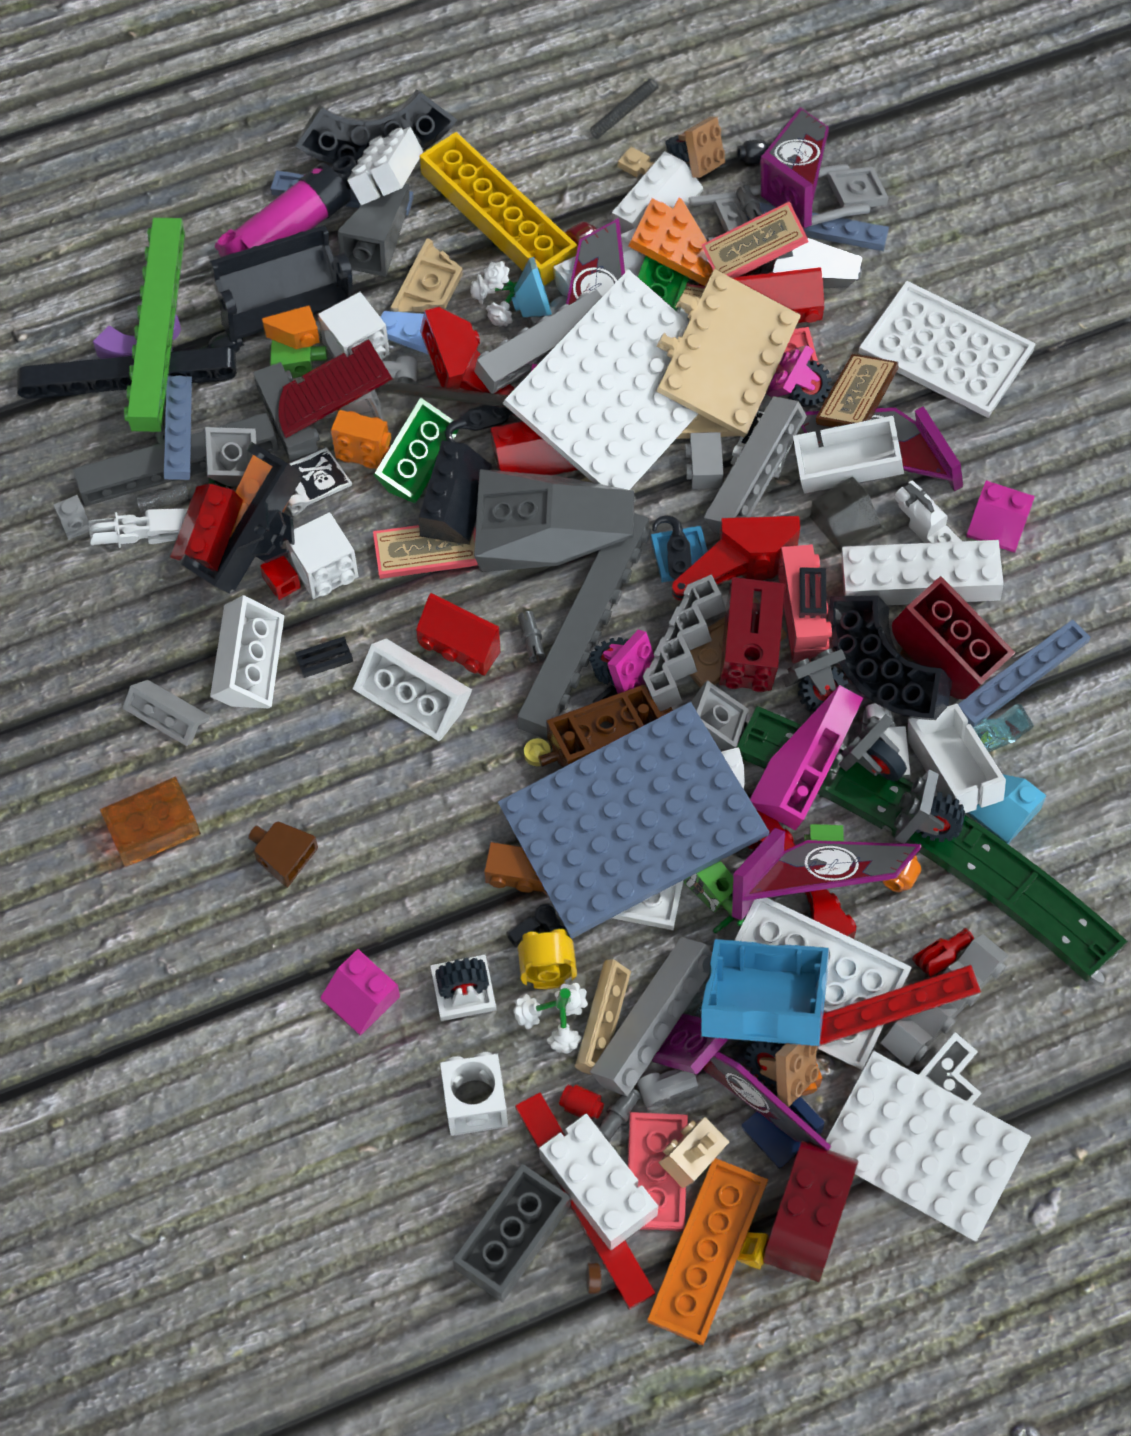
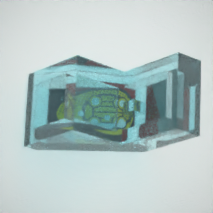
M1015 704L998 719L985 718L973 729L987 751L991 752L1015 742L1032 729L1034 724L1023 706Z

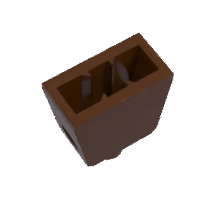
M279 821L275 822L268 832L258 825L255 826L248 837L249 840L257 844L254 849L256 860L287 888L318 849L315 836Z

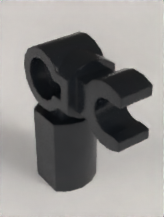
M542 904L536 908L535 915L532 918L530 916L507 931L506 935L513 946L517 948L520 942L523 941L522 936L527 932L539 933V928H541L545 933L556 929L566 930V928L560 925L561 921L556 916L554 908L551 905Z

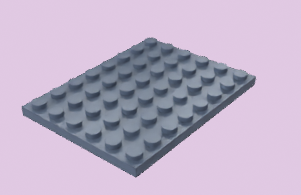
M691 702L498 801L502 812L571 939L769 835V830Z

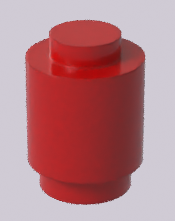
M568 1084L561 1095L559 1106L563 1107L565 1112L581 1118L587 1114L593 1120V1118L598 1119L600 1117L604 1103L601 1102V1095L581 1086H571Z

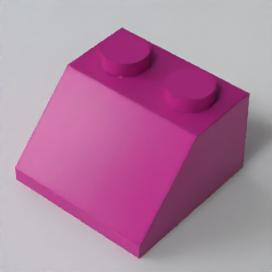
M986 480L966 537L977 541L999 540V548L1015 553L1035 496Z
M357 949L338 967L320 998L361 1036L400 998L398 985Z

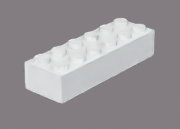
M999 540L842 547L841 568L844 596H879L886 605L910 604L936 579L942 576L966 602L1001 600L1004 584Z

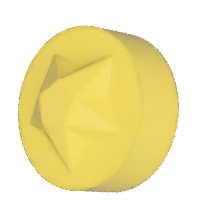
M539 738L528 741L524 747L525 760L532 766H541L538 756L551 752L550 745L545 740Z

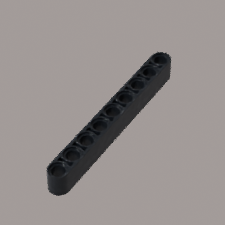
M218 347L171 352L168 376L192 377V383L229 380L237 374L236 353L232 348ZM132 356L23 366L17 370V394L25 399L127 390V386L132 383L129 371L130 365H134V360Z

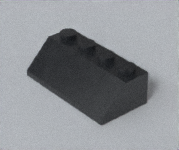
M442 440L419 514L420 537L470 545L477 520L480 469L491 470L492 464L467 444Z

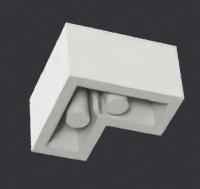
M954 1033L919 1076L971 1104L982 1094L960 1075L978 1051L957 1033Z

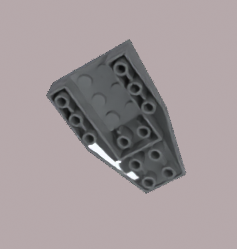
M480 469L474 557L482 572L558 566L633 538L635 493L632 490L561 476Z

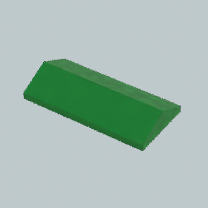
M645 255L637 277L677 311L678 307L676 308L675 306L683 294L689 278Z
M420 398L373 474L374 477L390 494L416 503L431 478L442 440L446 441L445 429L454 420ZM459 430L453 432V439L455 438Z

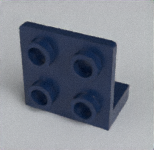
M776 1088L775 1096L778 1098L777 1088ZM800 1096L788 1108L820 1135L825 1124L824 1120ZM757 1111L741 1126V1129L779 1169L785 1166L798 1153L801 1142L792 1139Z

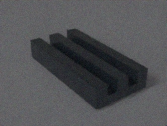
M799 568V618H805V615H810V618H815L816 615L826 618V568ZM805 574H809L810 608L805 606ZM815 574H820V608H816Z
M345 636L295 652L304 678L353 662ZM345 653L344 656L329 660L331 657ZM319 661H320V662H323V663H320V664H317V665H314V666H311V667H308V668L305 667V666H307V665H310V664H313V663H316V662H319Z

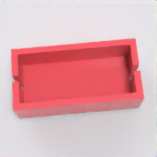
M813 544L781 548L778 579L779 583H785L783 609L792 663H797L807 658L811 662L810 659L829 649V637H832L831 623L826 622V618H821L819 615H816L815 618H810V615H805V618H799V568H820L819 555L814 554ZM805 574L806 608H810L809 574ZM815 574L816 608H820V576L818 577V574Z

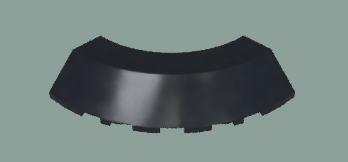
M417 89L396 109L372 118L345 117L319 105L305 125L295 146L308 155L334 164L344 156H352L358 164V160L364 155L363 151L369 147V142L376 137L381 136L385 138L390 136L389 134L397 128L404 130L411 127L424 152L435 142H438L456 123L457 119Z
M830 596L829 622L832 627L833 639L831 642L835 651L842 649L846 659L840 662V665L852 683L866 697L889 711L916 719L936 720L949 706L952 687L950 677L942 668L922 666L909 662L899 655L893 644L889 629L890 608L879 596Z

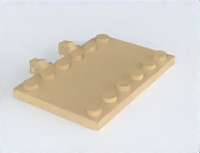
M714 269L700 298L696 296L691 297L683 293L675 306L676 308L684 309L685 313L688 314L687 317L690 319L682 337L678 336L677 339L676 337L671 338L665 332L660 337L656 347L668 352L667 356L671 360L656 392L744 438L751 427L801 315Z

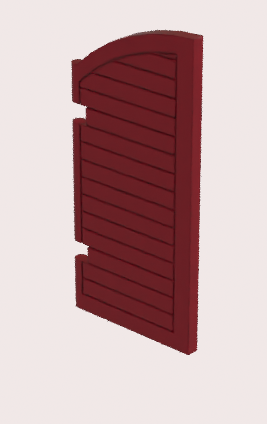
M369 339L351 348L353 354L346 357L345 353H342L302 375L305 381L298 384L296 380H293L282 386L283 390L280 396L278 414L281 429L286 438L393 380Z

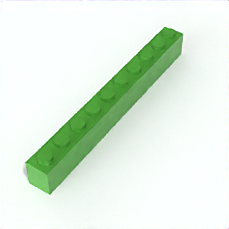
M153 218L152 228H148L147 235L150 245L145 248L147 266H143L142 271L145 283L140 286L142 305H138L137 309L140 322L139 325H135L137 345L132 347L134 365H130L129 371L132 383L127 386L129 406L124 408L125 421H129L131 431H162L185 241L182 218Z

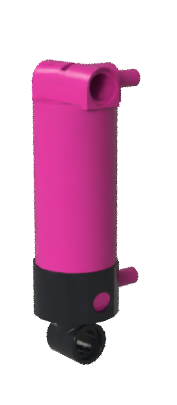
M352 156L341 157L333 164L332 168L326 163L321 162L300 178L296 184L236 230L230 229L224 233L215 243V249L219 251L220 257L313 229L322 221L331 217L351 201L348 189L352 188L347 180L352 173V169L357 166L355 159Z

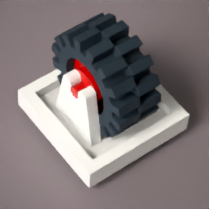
M486 955L430 965L441 1021L496 1010Z

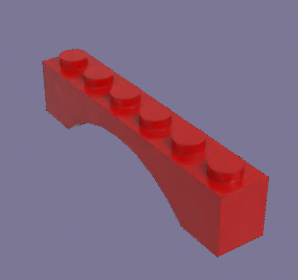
M757 810L769 830V834L775 828L785 832L784 851L795 846L793 843L794 839L788 829H783L777 820ZM767 836L747 847L755 851ZM827 889L804 892L810 907L811 919L852 939L855 938L857 931L856 923L849 914L846 915L840 908V901L833 892L830 893Z

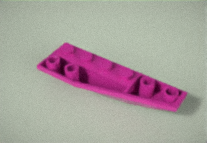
M840 685L771 758L750 798L755 809L793 830L799 827L805 819L862 702L863 698Z

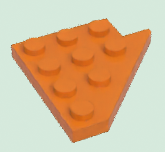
M679 197L673 208L652 198L628 247L706 286L713 272L702 247V244L706 243L707 240L682 198Z

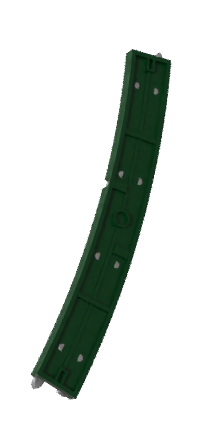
M756 706L753 715L746 714L747 718L744 725L747 727L736 748L739 747L743 760L766 769L771 758L802 725ZM841 745L817 794L858 815L880 829L884 827L892 832L891 835L895 837L897 828L894 827V823L901 812V807H899L900 799L905 792L909 793L912 790L914 783L904 777H901L898 781H891L880 774L874 776L858 762L845 771L838 765L844 758L841 753L846 748V746ZM966 815L964 816L961 833H959L957 838L953 836L951 841H948L947 838H945L944 842H939V838L931 841L930 836L924 838L921 836L922 832L917 833L915 831L905 842V844H921L919 853L954 875L998 907L1050 949L1086 982L1091 981L1101 986L1105 979L1099 970L1110 959L1113 960L1128 942L1104 919L1053 877Z

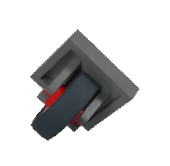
M887 714L880 720L875 717L841 753L844 758L838 765L847 771L858 762L874 776L880 774L888 780L898 781L905 774L907 767L904 760L898 754L899 748L884 734L894 721Z

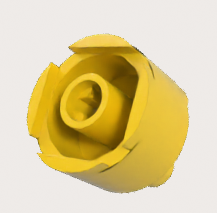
M556 929L552 932L540 934L527 932L522 936L523 941L518 945V957L523 984L527 985V982L533 983V987L536 989H553L561 987L562 984H565V980L570 977L572 980L576 978L577 968L573 940L567 936L566 930Z

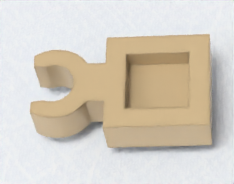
M630 147L619 159L618 168L637 178L640 174L645 175L655 162L650 163V156Z

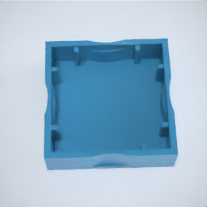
M715 939L710 962V978L706 983L702 1003V1037L819 1046L828 979L829 948L798 945H765L756 942Z

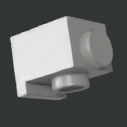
M78 495L53 504L68 540L89 532L88 518Z

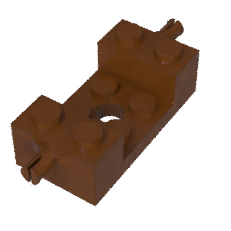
M644 684L546 720L547 738L553 751L538 756L539 762L544 767L557 761L563 768L673 711L672 707L659 711ZM603 722H609L613 724V726L608 729H604L599 725Z

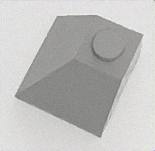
M205 427L207 477L226 486H239L252 458V454L246 450L251 442L256 444V430L249 428Z
M706 681L691 703L718 748L724 750L734 749L737 747L749 709L709 681Z

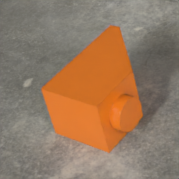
M310 306L262 318L267 338L294 349L311 347L320 343L318 328Z

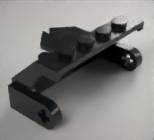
M325 225L210 261L211 276L220 303L221 323L230 342L264 331L262 318L305 306H310L314 316L353 296L352 268L349 259L345 253L333 257L329 246V233Z
M251 442L246 451L271 465L272 468L231 535L218 570H212L184 554L180 561L181 565L229 594L232 589L236 590L255 556L268 563L290 552L286 548L283 549V543L286 540L292 545L295 544L293 518L282 511L302 478L299 476L302 472Z

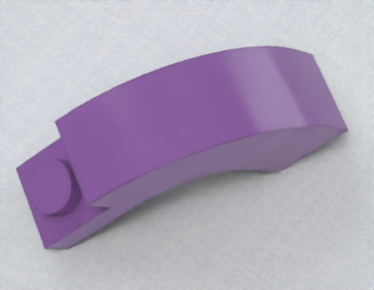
M176 314L173 340H175L181 332L179 319ZM108 326L93 341L97 356L103 359L132 356V347L137 345V340L135 336L125 335Z

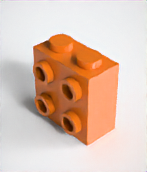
M339 410L331 428L335 457L343 462L361 464L370 469L378 468L390 448L391 433L388 432L387 422L377 417L371 418L359 415L354 411Z

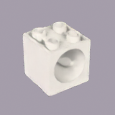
M361 292L318 314L323 344L327 346V350L333 358L342 353H345L346 357L353 354L351 348L368 339L381 360L390 354L386 324Z
M330 512L294 529V545L290 544L288 540L285 541L286 547L290 551L288 553L289 561L313 599L325 596L333 589L341 585L350 584L355 578L359 577L354 549Z
M482 1052L476 1054L473 1058L463 1059V1057L456 1056L448 1058L446 1062H440L451 1136L508 1127L498 1054L492 1055L490 1052ZM473 1080L483 1081L494 1090L487 1100L473 1105L463 1103L454 1096L462 1084Z

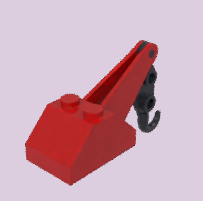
M440 307L425 310L420 333L443 395L447 396L457 393L462 388L490 403L472 408L459 419L449 423L444 433L446 441L458 443L452 436L456 430L479 431L505 423L510 415L516 416L503 404L504 400L515 388L508 384L491 394L475 373L477 358L481 355L477 351L480 337L477 330L473 331L471 323Z
M664 515L657 518L652 524L653 532L657 531V527L662 523H668L672 526L673 532L667 543L668 573L675 579L672 584V595L680 601L684 598L683 593L688 584L709 575L713 576L717 585L740 575L746 579L761 581L773 579L778 574L781 548L798 546L800 535L799 516L721 518L719 542L692 565L690 542L683 532L681 522L673 516Z

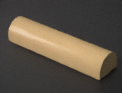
M614 959L605 960L603 963L575 1063L576 1069L592 1075L590 1073L591 1069L614 1037L631 974L630 970Z

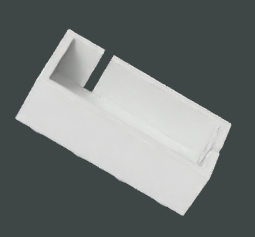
M411 127L404 130L397 128L389 134L390 136L385 138L381 136L376 137L369 142V147L363 151L364 155L358 160L357 166L352 169V173L347 180L361 205L380 198L376 185L380 188L383 196L404 186L420 155L423 153Z
M893 416L820 430L824 447H819L815 431L793 436L804 494L904 474Z
M958 704L948 706L936 720L908 719L907 741L925 771L927 772L930 769L939 774L936 789L938 792L943 793V797L949 794L952 796L951 800L957 798L959 804H963L965 813L976 810L977 804L983 808L1004 801L1006 779L971 724H968V719Z
M585 1114L565 1129V1137L560 1132L539 1148L540 1159L565 1192L571 1196L572 1201L611 1251L658 1216V1205L642 1185L638 1187V1179L589 1116Z

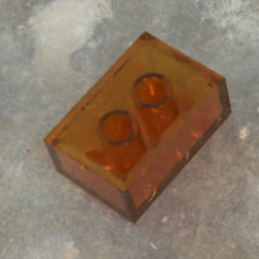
M176 776L100 809L125 867L201 834Z

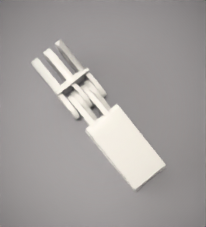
M151 509L145 511V517H136L135 515L117 516V512H115L116 518L89 520L90 544L119 543V548H121V544L135 543L142 538H148L149 544L176 541L188 509Z

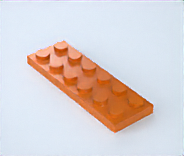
M717 1158L712 1161L648 1317V1323L702 1346L704 1345L767 1186L768 1179Z

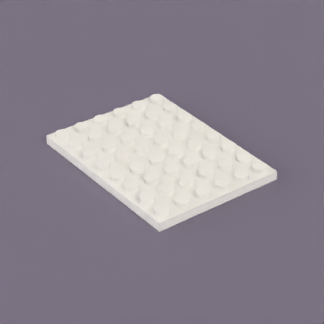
M627 270L504 400L503 404L590 481L630 490L698 415V413L656 392L671 360L667 356L668 352L656 347L660 337L664 332L671 338L676 337L677 339L678 336L682 337L688 321L630 270Z

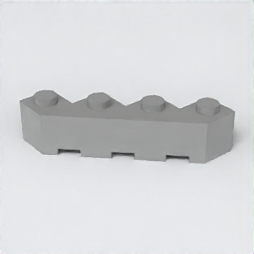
M712 575L687 585L683 593L684 598L680 606H677L669 622L670 627L665 637L661 638L655 650L654 659L643 675L647 689L659 711L682 703L675 681L697 672L690 650L712 641L705 620L726 611L721 592Z
M982 934L971 942L959 960L950 965L944 973L972 965L981 990L992 977L997 979L1007 967L1003 963L1009 955ZM981 993L900 1019L894 1024L881 1044L906 1065L915 1060L920 1062L930 1051L929 1045L942 1032L946 1034L955 1024L954 1018L967 1004L971 1007L981 996Z

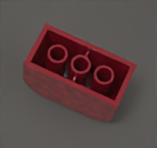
M942 576L936 579L906 606L892 622L893 635L902 649L919 665L942 668L952 680L950 696L956 699L963 700L968 698L1015 654L1013 649Z
M805 1141L801 1142L769 1238L763 1263L820 1282L859 1160L831 1150L827 1151Z

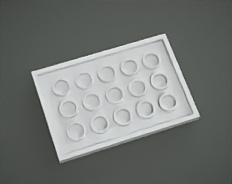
M906 281L859 347V354L898 361L899 369L897 373L989 418L1034 351L1036 344Z
M769 898L754 899L734 940L756 942L765 945H798L829 948L828 979L823 1013L902 988L912 967ZM884 1025L819 1046L817 1049L863 1071Z
M873 1051L826 1142L832 1146L829 1150L859 1160L855 1174L977 1242L1031 1136Z

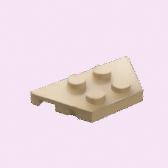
M427 238L391 306V311L418 313L436 307L445 310L463 275V269L456 262L451 261L444 251L440 252L435 248L433 241Z

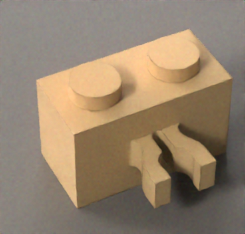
M706 1117L697 1123L691 1120L681 1130L684 1136L678 1142L674 1139L663 1150L665 1156L659 1164L682 1188L694 1182L729 1143Z

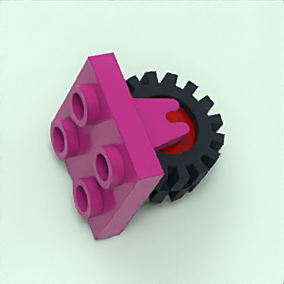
M804 345L784 352L779 363L780 367L774 374L765 394L772 398L773 396L779 397L790 394L788 399L799 401L801 407L812 406L823 402V399L828 397L827 391H830L832 388L828 383L832 382V378H827V374L830 372L828 369L823 370L825 366L822 363L817 364L818 361L809 360L814 350Z
M639 629L630 639L626 638L623 641L622 637H618L617 641H615L614 638H610V642L606 643L604 640L601 642V647L596 645L594 647L595 651H591V657L589 658L596 678L600 683L603 681L606 685L611 681V684L615 685L618 694L644 685L643 675L654 659V653L647 632Z

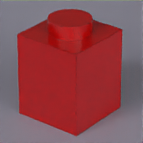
M284 556L260 565L263 580L278 600L301 588L298 574Z

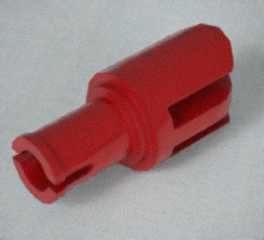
M964 928L948 940L939 938L916 953L912 960L929 977H933L954 963L957 957L956 954L967 948L974 940V936L967 928Z

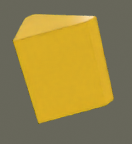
M748 1232L737 1261L761 1270L769 1236L766 1233Z

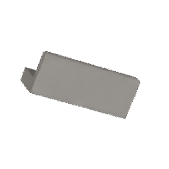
M149 680L130 686L122 708L185 746L192 744L198 726L208 722L210 719V715Z

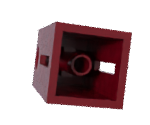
M732 577L726 602L719 685L730 689L747 688L755 692L772 691L779 664L785 583ZM754 591L761 592L760 603H753Z

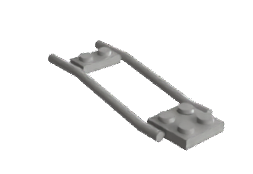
M848 164L821 167L819 178L828 176L827 180L841 208L813 215L811 226L845 216L869 214L870 207L887 205L889 197L873 167L850 170ZM761 184L750 187L753 196L761 194ZM736 191L689 197V206L714 204V209L725 233L748 222L746 215L741 209ZM716 237L707 238V242Z

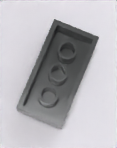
M522 1164L454 1257V1269L503 1303L571 1207V1196Z

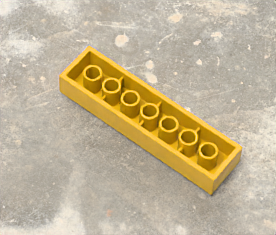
M457 132L420 155L421 174L521 270H524L529 258H535L544 286L555 279L554 266L576 256L578 245Z

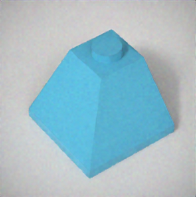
M529 258L514 288L515 296L511 297L515 310H520L523 317L551 315L549 300L535 258Z
M1003 774L1006 779L1004 801L983 808L977 804L976 810L967 814L991 833L1009 844L1041 810L1047 795L1024 778Z

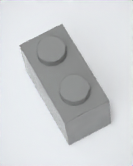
M721 432L690 433V443H685V458H690V464L686 465L687 479H691L692 489L720 488L723 484Z

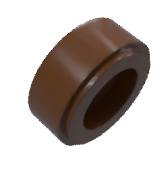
M587 1263L586 1284L588 1294H599L601 1291V1267L599 1263Z

